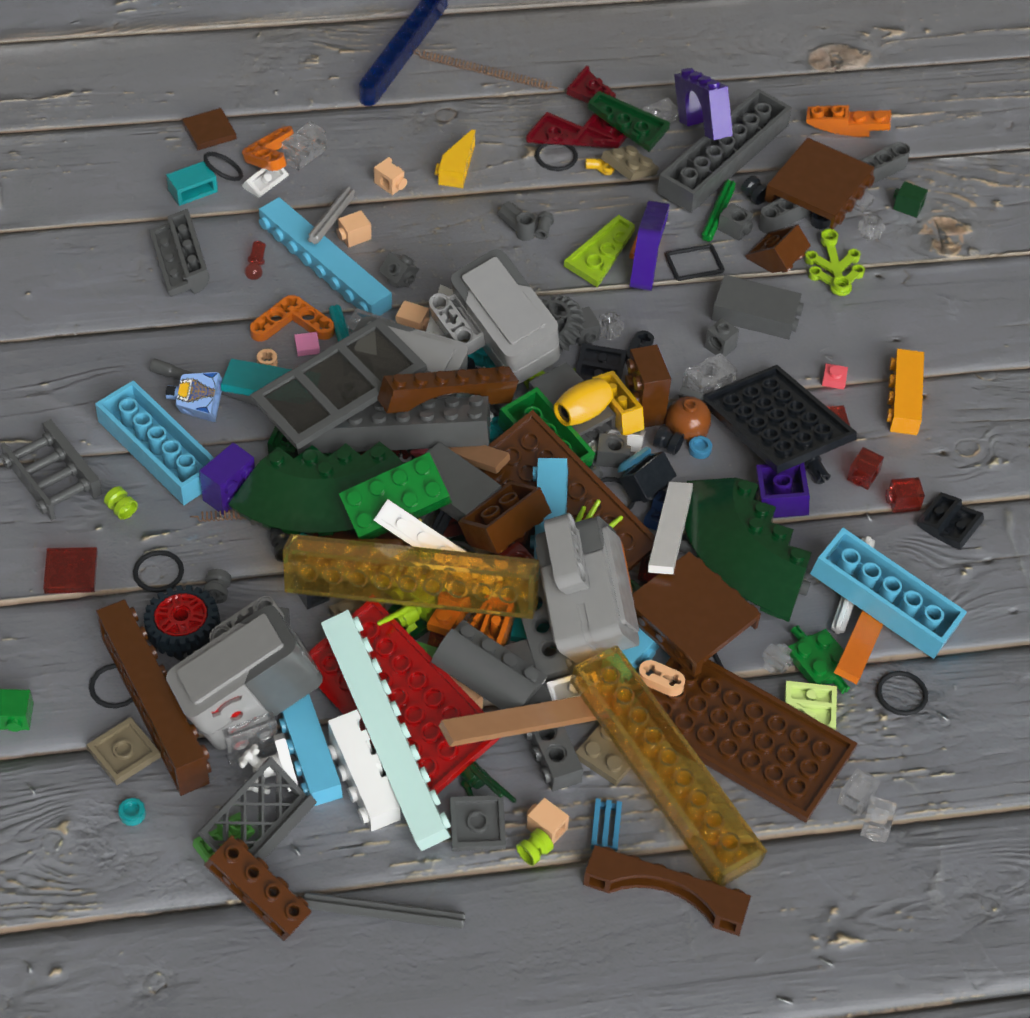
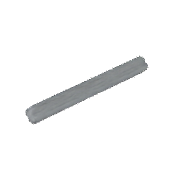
M346 187L309 233V243L312 242L315 245L320 242L354 198V189Z

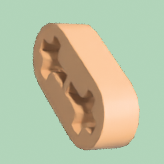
M646 660L639 667L638 679L642 684L669 696H678L683 692L685 677L681 672L653 660ZM650 670L654 672L650 676L646 675ZM673 680L677 682L674 686L669 685Z

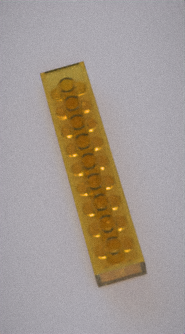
M291 534L283 548L284 586L287 593L526 619L534 618L538 605L539 560L297 534Z
M618 645L574 666L570 680L571 684L710 880L715 881L720 886H725L761 865L767 850Z

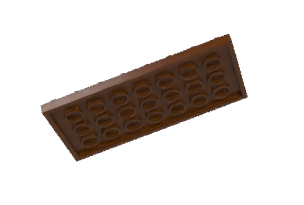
M531 410L489 444L490 447L508 452L510 460L497 474L478 469L499 483L502 488L511 481L537 487V481H533V467H538V458H567V513L572 515L574 522L582 506L586 507L582 518L584 520L596 500L599 499L601 503L593 517L600 516L606 523L610 524L618 516H623V519L613 529L622 541L628 572L652 553L655 536L534 410ZM532 527L530 529V533L527 540L529 546L530 535H535V527Z
M670 657L665 666L675 669L684 675L685 685L683 692L678 696H669L648 687L629 711L627 720L807 823L856 750L858 743L709 659L703 663L702 671L693 677ZM673 680L669 685L674 686L677 682Z

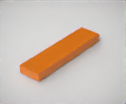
M861 610L835 668V674L857 685L883 627L881 622Z

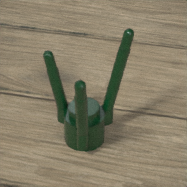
M476 761L460 774L464 779L461 782V786L465 789L468 796H474L472 787L479 789L487 785L498 797L501 798L504 795L512 803L516 802V798L490 777Z

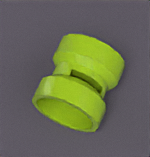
M121 486L112 488L104 497L105 505L114 510V514L120 520L128 519L137 510L138 503L128 496V493Z
M537 828L530 833V838L520 841L516 845V849L520 857L527 864L533 866L540 861L541 855H547L554 849V845L550 837L543 830Z

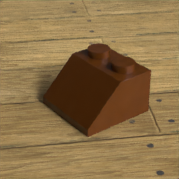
M799 224L768 232L745 257L771 273L780 271L785 273L793 268L795 261L805 256V251L811 245Z

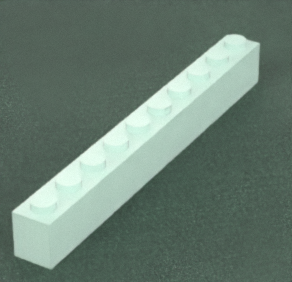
M346 610L321 622L416 844L423 851L450 838L447 828L451 827L446 813L440 814L437 805L441 804L435 789L430 791L427 785L431 779L426 768L419 767L417 760L421 759L415 744L410 746L407 738L411 737V734L405 722L400 724L398 716L402 715L396 701L391 702L388 695L392 691L386 679L381 681L379 673L383 671L377 658L372 659L369 652L373 651V648L367 637L362 638L360 631L364 630L358 616L353 618L350 611Z

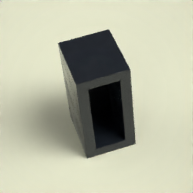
M662 451L648 454L619 479L632 502L642 501L646 503L656 497L655 493L657 491L667 488L669 482L677 475L665 452Z

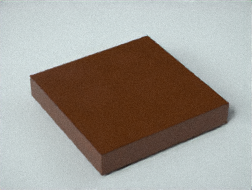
M222 108L182 119L183 126L197 151L237 139L236 132Z

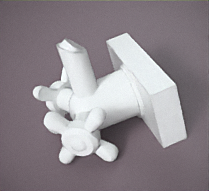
M284 733L273 735L277 748L276 754L264 758L257 757L256 755L260 752L259 746L253 744L238 759L241 768H244L249 763L254 773L267 758L272 757L298 785ZM270 767L264 771V781L265 778L276 776V773ZM249 787L247 789L258 793V787ZM264 787V794H269V787Z

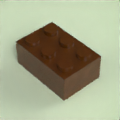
M658 345L630 349V357L626 361L628 373L624 377L625 385L643 407L644 428L663 425L666 420L671 376Z
M511 481L461 518L458 523L469 545L498 554L505 551L508 545L516 539L525 536L526 532L533 526L542 523L544 518L551 513V510L540 487Z

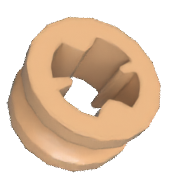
M263 349L257 354V363L277 367V353L272 349Z

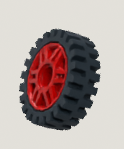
M182 585L176 586V591H173L172 587L166 589L167 594H164L162 591L158 593V599L153 597L150 600L151 605L147 604L145 608L146 613H144V625L149 642H151L155 649L158 648L160 653L164 654L166 652L167 656L173 657L174 652H176L177 657H183L185 652L190 656L194 650L197 651L210 642V632L220 624V615L215 599L212 596L210 597L206 590L202 592V589L199 587L193 590L191 585H187L186 589L183 590Z

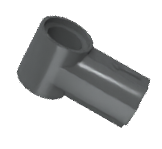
M509 201L504 203L501 209L498 210L499 217L516 230L518 239L522 241L532 240L535 237L534 214L523 212L514 203Z

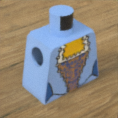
M218 372L183 374L179 386H167L166 399L176 400V406L183 414L216 422L223 379Z

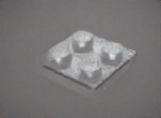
M273 712L222 730L226 758L230 766L239 763L238 759L253 744L259 746L260 752L257 755L268 754L276 749L273 735H277V724Z

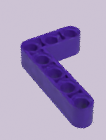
M648 200L638 230L630 288L652 291L659 245L666 226L670 204Z

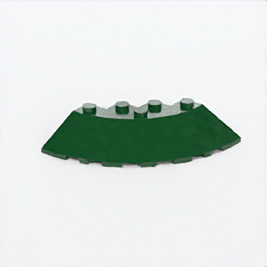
M380 441L362 455L345 443L328 457L311 445L293 459L283 449L278 447L260 460L228 505L239 515L250 521L260 522L263 527L269 529L271 527L282 529V532L301 535V532L327 536L333 535L334 532L351 530V533L356 531L339 493L404 463Z
M736 477L687 481L686 483H693V492L684 526V533L688 543L696 551V557L700 558L711 571L719 574L726 584L736 589L742 598L760 606V611L789 622L812 552L790 546L794 529L772 523L776 506L755 500L759 484Z

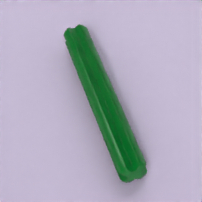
M725 181L702 231L701 239L703 241H712L718 228L720 214L728 206L735 190L736 183L734 181Z

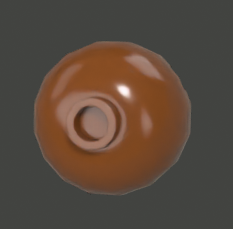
M692 396L680 397L669 406L666 413L665 426L670 427L673 433L678 431L684 434V439H687L686 442H690L693 437L707 436L711 427V412L706 403L701 399Z

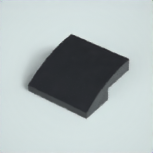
M582 343L576 373L584 381L610 371H614L622 379L627 350Z
M940 492L918 519L917 525L943 543L961 550L983 522L984 514L962 506V499Z

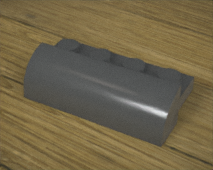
M188 209L167 216L169 223L150 230L166 287L171 297L192 289L194 294H197L209 282V273Z
M464 620L455 629H451L431 661L501 710L529 705L531 698L547 679V675Z

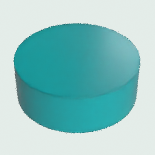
M128 798L119 805V818L125 825L135 826L145 819V805L140 799Z

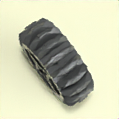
M559 294L556 297L550 295L548 301L542 299V302L558 323L560 354H562L563 349L569 351L571 344L576 345V338H581L579 332L585 330L582 325L585 322L584 312L579 304L570 297H563ZM566 311L567 315L563 316L561 312Z

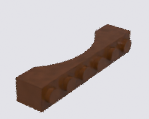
M509 366L386 375L383 377L377 399L386 413L408 412L432 398L453 393H468L482 397L488 396L491 405L512 402L519 380Z
M597 845L594 846L583 883L585 886L606 893L631 888H651L668 892L693 905L706 917L713 928L740 936L751 895L745 894L740 889H729L720 886L715 881L695 878L687 872H677L668 869L662 864H652L641 860L635 855L627 856L616 852L610 847H600Z

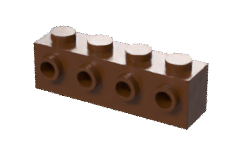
M231 835L207 860L204 866L276 935L285 941L312 912L308 908V903L301 896H295L281 877H275L268 870L269 867L265 861L259 857L255 858L248 851L249 848L245 842L239 838L235 839Z

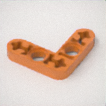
M291 126L281 127L244 148L242 154L245 162L270 171L284 168L287 165L284 154L276 150L296 138L293 128Z
M296 295L284 297L250 324L251 338L258 342L268 340L292 320L310 333L317 332L318 339L320 340L332 338L335 332L334 322ZM305 315H312L314 318L311 320H305L302 317ZM273 316L282 317L279 321H273L270 318Z

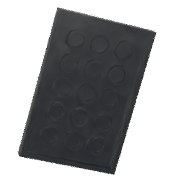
M778 365L703 395V402L706 403L710 412L777 474L857 440V432Z

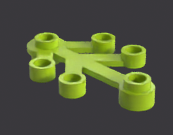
M825 229L821 233L820 242L827 249L829 261L819 256L815 251H807L804 261L808 265H819L831 272L833 277L822 272V269L818 266H813L809 269L808 277L813 281L821 280L827 283L835 295L846 296L852 290L851 283L855 279H861L864 276L865 268L860 264H855L852 266L851 272L846 276H843L842 272L851 263L859 262L861 253L857 249H850L848 254L839 262L835 247L839 235L833 229Z

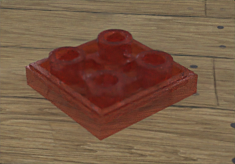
M97 547L47 548L44 593L95 592Z

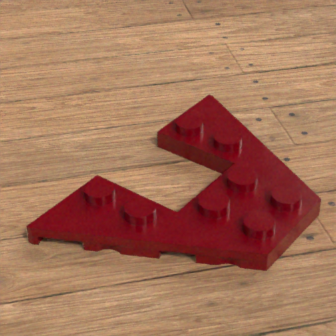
M587 65L567 88V95L586 103L598 91L616 98V94L608 86L604 85L600 78H596L589 71L590 67ZM546 112L526 135V142L619 148L627 136L595 113L582 127Z

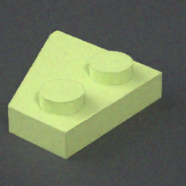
M786 681L785 703L836 730L837 686Z

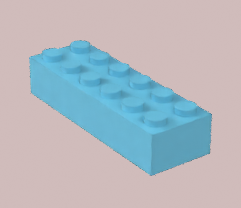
M134 380L95 403L98 422L183 505L202 494L199 470L214 459V457Z
M845 528L840 530L818 557L810 573L933 659L967 613L960 606Z

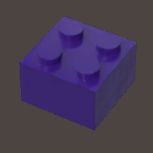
M233 442L200 469L203 501L218 512L221 510L222 515H224V510L227 513L231 509L228 505L255 468L254 457Z
M804 462L778 474L767 464L756 465V484H759L757 491L758 500L776 506L774 518L809 515L810 495Z

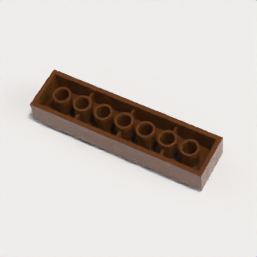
M124 599L96 610L102 640L156 748L160 751L161 758L180 796L210 784L208 773L212 772L207 760L210 758L207 748L204 744H199L197 740L199 734L193 723L189 725L188 717L183 713L166 680L167 671L164 665H158L156 661L158 655L155 647L148 645L146 641L148 640V635L144 626L139 627L137 624L139 619L134 607L129 608Z

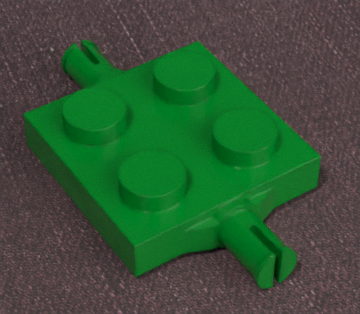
M799 625L794 626L790 632L798 642L787 646L785 654L809 683L834 684L841 694L846 693L850 686L847 685L841 676L834 673L844 651L827 629L813 635H806Z

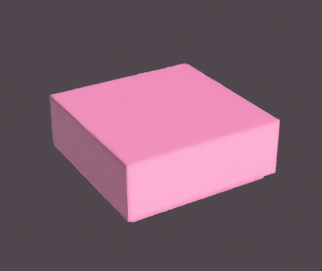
M317 332L294 335L297 356L320 353Z

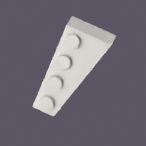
M354 710L328 720V749L332 760H336L338 764L337 772L341 781H346L349 786L347 791L353 803L357 802L359 806L358 814L362 823H367L372 832L401 820L400 805L387 776L381 777L383 769L377 754L371 755L370 737L367 730H360L361 717L358 710Z

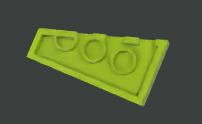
M618 214L564 260V267L598 288L634 233L635 224Z

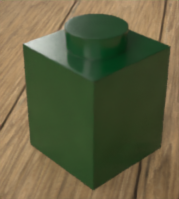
M904 181L901 188H896L892 198L895 201L893 210L917 218L925 204L928 190Z

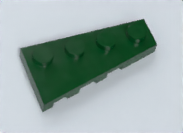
M598 91L588 102L589 110L648 152L670 129V122L601 91Z

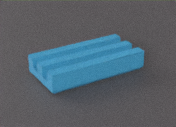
M596 798L590 850H593L594 846L597 845L600 847H610L617 852L622 801H617L616 804L611 803L612 800L601 802V799ZM600 809H605L602 844H597ZM613 810L616 811L612 845H607L610 812Z

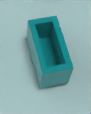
M204 161L166 174L168 191L179 206L218 192L216 175L207 167Z

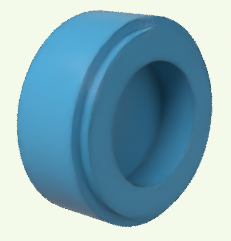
M704 436L693 437L689 442L688 451L694 458L705 459L711 454L712 442Z

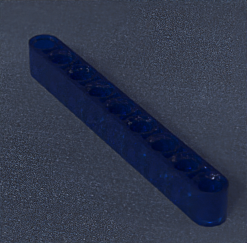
M421 0L360 81L359 98L361 104L373 106L379 101L414 53L413 51L418 48L446 10L448 0Z

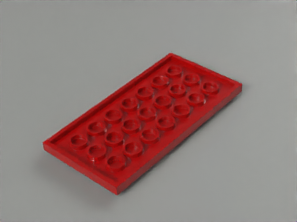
M372 596L352 616L353 618L358 616L364 628L360 633L362 638H368L373 648V651L369 652L371 658H377L383 672L379 673L381 681L386 679L392 691L388 695L390 701H396L402 715L398 716L400 724L405 722L411 734V737L407 738L410 746L415 744L421 759L417 760L419 767L426 768L431 779L427 785L430 791L435 789L438 795L500 738L453 747L449 746L439 728L442 720L485 712L445 671L431 662L432 657L395 619L382 625H377V621L390 614ZM326 636L309 653L323 676L322 683L318 688L344 715L358 710ZM362 717L360 719L361 731L367 730ZM370 738V744H371V746L375 749V747H374V745H373V743H372V740H371V738Z

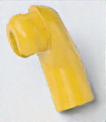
M585 159V169H596L606 176L614 172V168L602 159Z

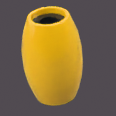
M602 378L580 382L569 388L554 404L555 416L564 426H573L587 422L598 416L613 399L612 389Z

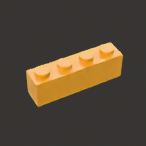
M897 349L895 357H891L889 371H893V374H890L888 387L892 388V391H889L887 404L891 405V408H888L886 421L890 422V432L918 435L922 421L924 352Z

